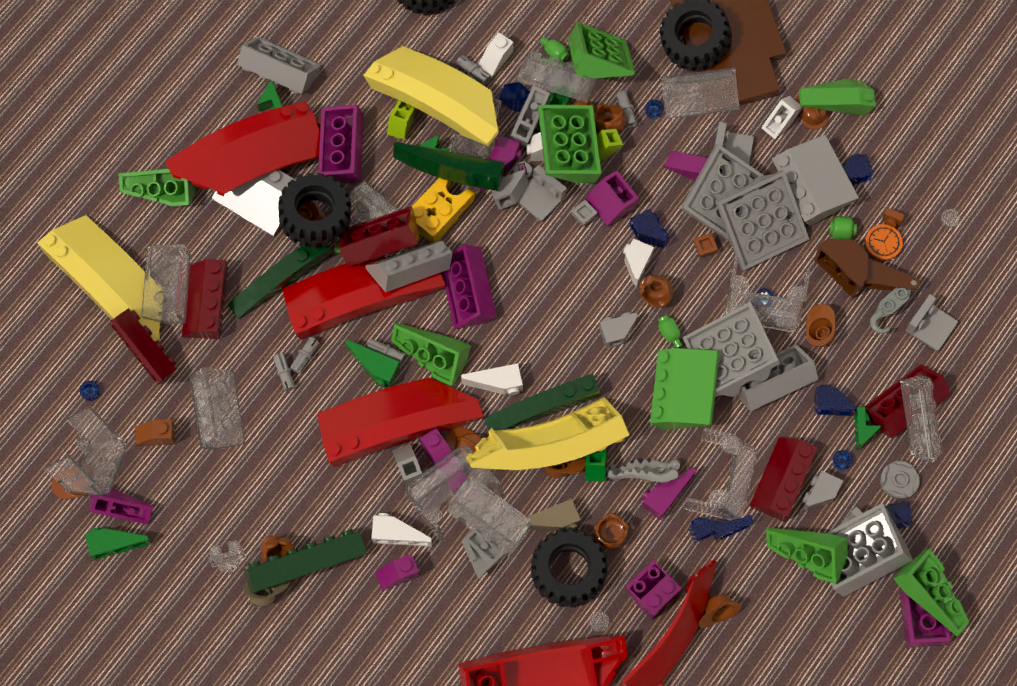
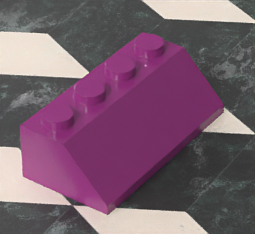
M357 104L324 107L321 111L318 173H323L325 177L332 176L336 182H361L364 113Z
M464 244L452 251L450 269L442 272L454 329L481 325L497 317L481 247Z

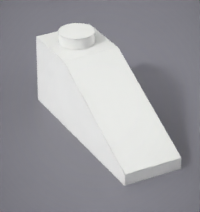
M518 364L461 375L463 385L510 396L517 395L520 391H523Z
M379 513L378 516L373 515V543L432 547V539L429 536L390 516V514Z

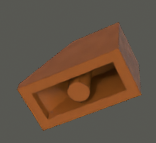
M172 419L151 420L136 426L135 445H175V425Z

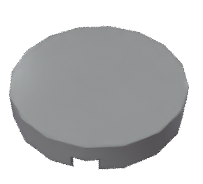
M894 461L883 469L880 475V484L882 490L889 497L904 500L916 493L920 485V477L912 464L905 461Z

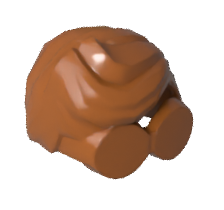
M600 104L596 112H594L597 133L601 130L617 129L619 134L625 129L626 116L620 106ZM604 110H607L604 115L597 117L598 115H601L604 112Z
M650 275L643 278L639 284V295L653 308L666 307L673 298L674 290L668 278Z
M608 513L594 526L595 542H599L604 549L617 548L625 542L629 526L618 514Z
M276 535L266 537L261 543L263 563L268 562L267 558L278 554L279 557L286 555L285 551L294 549L291 540Z

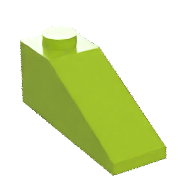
M398 100L389 116L387 135L405 139L417 108Z

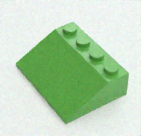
M576 22L568 43L577 75L593 79L631 76L635 74L625 39Z
M538 105L545 174L575 183H596L601 175L593 105Z
M681 348L658 350L650 424L661 430L712 426L719 351Z

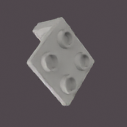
M719 122L715 145H721L749 165L754 137L729 132L726 130L727 123Z
M538 165L533 170V178L529 181V185L517 203L542 222L566 197L567 188L554 177L547 176L545 170Z
M930 294L905 331L935 351H939L958 321L933 304L936 298Z

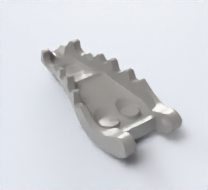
M644 458L641 463L638 459H635L634 463L628 461L627 466L622 465L620 468L615 467L612 463L606 474L613 481H619L624 478H637L647 483H668L678 477L677 469L680 468L681 463L678 459H673L670 462L652 459L649 462Z

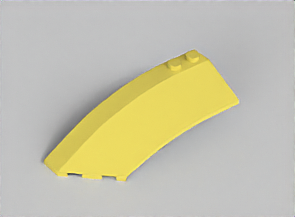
M402 46L374 61L363 75L371 89L427 113L456 130L464 137L489 146L499 133L492 91L459 70L432 57Z
M85 215L51 230L37 242L44 254L71 278L111 320L128 308L130 311L134 309L141 318L138 320L141 325H146L153 333L151 335L152 339L155 342L157 340L160 341L159 330L162 321L163 290L88 216Z
M603 397L570 414L551 421L516 429L494 431L491 428L488 431L489 436L479 441L475 446L476 451L469 453L466 456V460L471 468L535 469L561 464L596 451H602L610 444L623 441L625 437L629 436V433L620 413Z

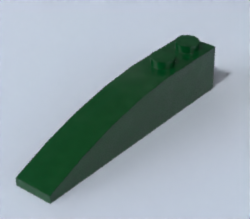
M394 141L393 158L410 167L451 182L494 191L499 190L503 178L504 162Z
M306 245V247L300 246L253 281L229 302L228 306L236 317L241 319L282 291L283 288L289 286L332 256L330 246L328 245L323 248L321 245L316 246L317 248H311L310 245Z
M592 373L519 401L485 417L484 421L488 431L491 428L494 431L513 429L599 398L600 389Z

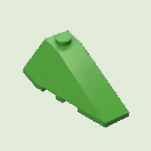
M842 79L799 89L800 107L863 116L876 107L874 89L859 80Z
M169 169L119 173L120 192L169 206L191 205L197 190V186L192 185L191 181L181 178V180L174 178Z
M399 323L394 324L391 341L403 352L414 357L422 368L428 369L432 373L431 376L450 386H454L467 364L471 347L457 339Z
M776 528L766 529L768 548L786 559L791 558L798 563L797 566L800 568H807L812 571L813 576L818 579L835 584L838 582L848 556L847 538L830 533Z
M926 549L914 558L913 561L906 564L893 579L910 598L953 634L958 636L969 624V620L960 601L955 598L951 590L953 586L950 581H947L943 573L945 569L942 563L930 549Z

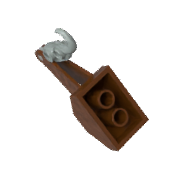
M826 239L819 245L814 260L853 299L862 292L863 288L892 291L880 301L876 312L870 319L871 328L880 334L890 331V328H879L877 321L896 312L908 301L910 292H916L921 284L917 277L869 259L864 246L855 240Z

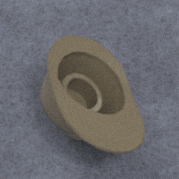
M290 580L253 593L250 592L248 582H246L243 591L250 598L252 606H268L275 600L277 594L283 592L289 586Z

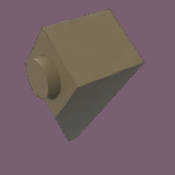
M572 499L517 520V528L556 532L558 529L566 531L567 528H573L574 531L578 529L581 519Z

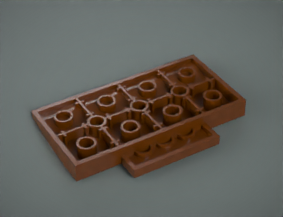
M670 0L673 9L676 3L679 2L681 4L684 2L683 0ZM710 0L711 3H717L719 8L724 10L732 31V43L730 47H727V55L721 56V62L713 63L714 67L710 69L708 66L704 67L703 71H698L697 68H694L708 114L778 96L780 87L770 60L785 57L786 51L768 0ZM694 23L686 27L681 34L685 45L698 46L709 39L713 29L705 23Z

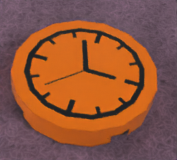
M879 224L872 227L864 240L867 253L879 261L894 259L900 253L903 246L900 232L887 224Z

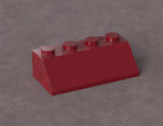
M410 206L377 217L345 230V235L340 240L339 250L347 266H358L365 261L376 260L383 255L394 254L398 250L412 248L418 244L419 230L413 207Z
M205 259L190 265L182 337L220 339L228 273L225 260Z
M128 308L112 319L109 324L155 383L158 384L176 370L174 366L177 364L170 355L167 357L163 353L164 347L158 340L155 342L152 339L151 335L153 333L146 325H141L138 321L141 318L134 309L130 311Z
M920 364L865 405V413H868L869 419L875 426H881L880 432L893 438L921 416L928 413L937 404L944 401L951 393L944 376Z
M779 437L749 507L786 522L818 447L800 439Z

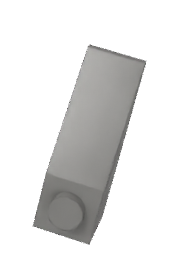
M533 85L510 133V139L520 142V145L523 147L527 145L539 119L538 105L546 104L550 95L549 92Z

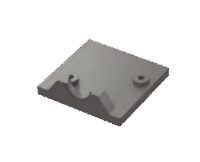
M717 144L714 146L680 209L730 242L715 201L723 198L727 191L748 186L753 183L755 178L764 175Z
M783 170L771 175L759 176L750 185L739 189H731L727 191L723 198L715 201L740 269L743 271L809 240L790 184Z
M751 302L682 337L687 349L719 351L715 397L719 395L734 397L741 392L740 389L745 383L767 380L771 368L781 364Z

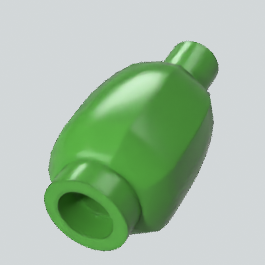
M545 37L540 39L539 42L544 45L546 53L551 58L563 63L569 59L570 53H568V48L557 40H548Z
M668 314L658 319V328L663 337L668 342H673L675 348L683 346L679 339L681 332L675 320L669 318Z

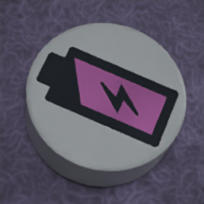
M527 162L517 163L514 166L513 173L524 170L527 178L530 179L532 176L531 165Z

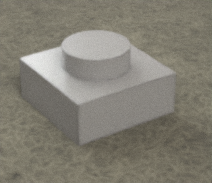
M584 200L571 211V214L584 227L597 216L598 212Z

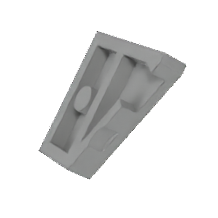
M477 527L462 541L479 579L505 555V552Z

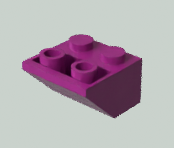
M617 170L602 179L585 198L598 212L599 217L607 227L637 208L639 197Z
M654 560L625 587L637 606L651 620L672 602L682 589Z

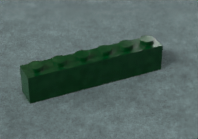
M353 529L341 532V537L335 538L332 535L324 538V543L317 545L315 541L304 545L305 549L298 551L297 548L285 551V556L279 557L276 554L268 557V562L260 564V561L248 564L249 568L244 569L250 592H257L367 554L360 531L353 532Z

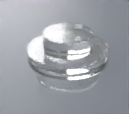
M954 209L945 210L941 215L942 224L949 228L957 226L960 221V216Z
M603 612L593 613L589 619L590 627L597 632L606 630L609 626L608 616Z

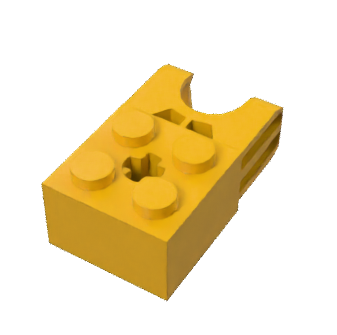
M438 178L412 206L419 233L428 241L437 242L474 201L475 192L467 189L460 195H452L447 191L452 182Z

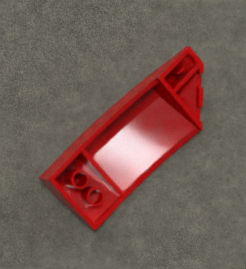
M306 101L258 113L221 128L165 161V164L174 178L179 180L184 178L191 181L192 185L205 190L210 188L217 191V194L224 196V194L261 176L295 164L318 159L320 130L314 113Z
M394 253L383 255L376 260L365 261L358 266L348 267L345 263L285 287L282 291L294 332L303 340L359 316L407 301L412 302L446 287L440 272L385 292L366 270V265L399 254Z
M432 378L389 387L317 413L324 449L329 463L334 467L379 450L423 437L435 428L439 432L450 431L484 418L477 398Z
M713 559L707 566H704L696 573V577L692 575L689 578L685 588L686 598L674 621L652 651L622 680L620 686H664L663 680L676 666L699 626L707 606L717 561Z
M619 635L577 639L516 649L458 663L462 686H608L616 675V670L621 662H624L627 658L628 653L625 636Z

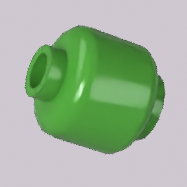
M836 216L834 220H831L829 235H832L833 239L851 240L852 235L856 236L857 224H853L852 217Z

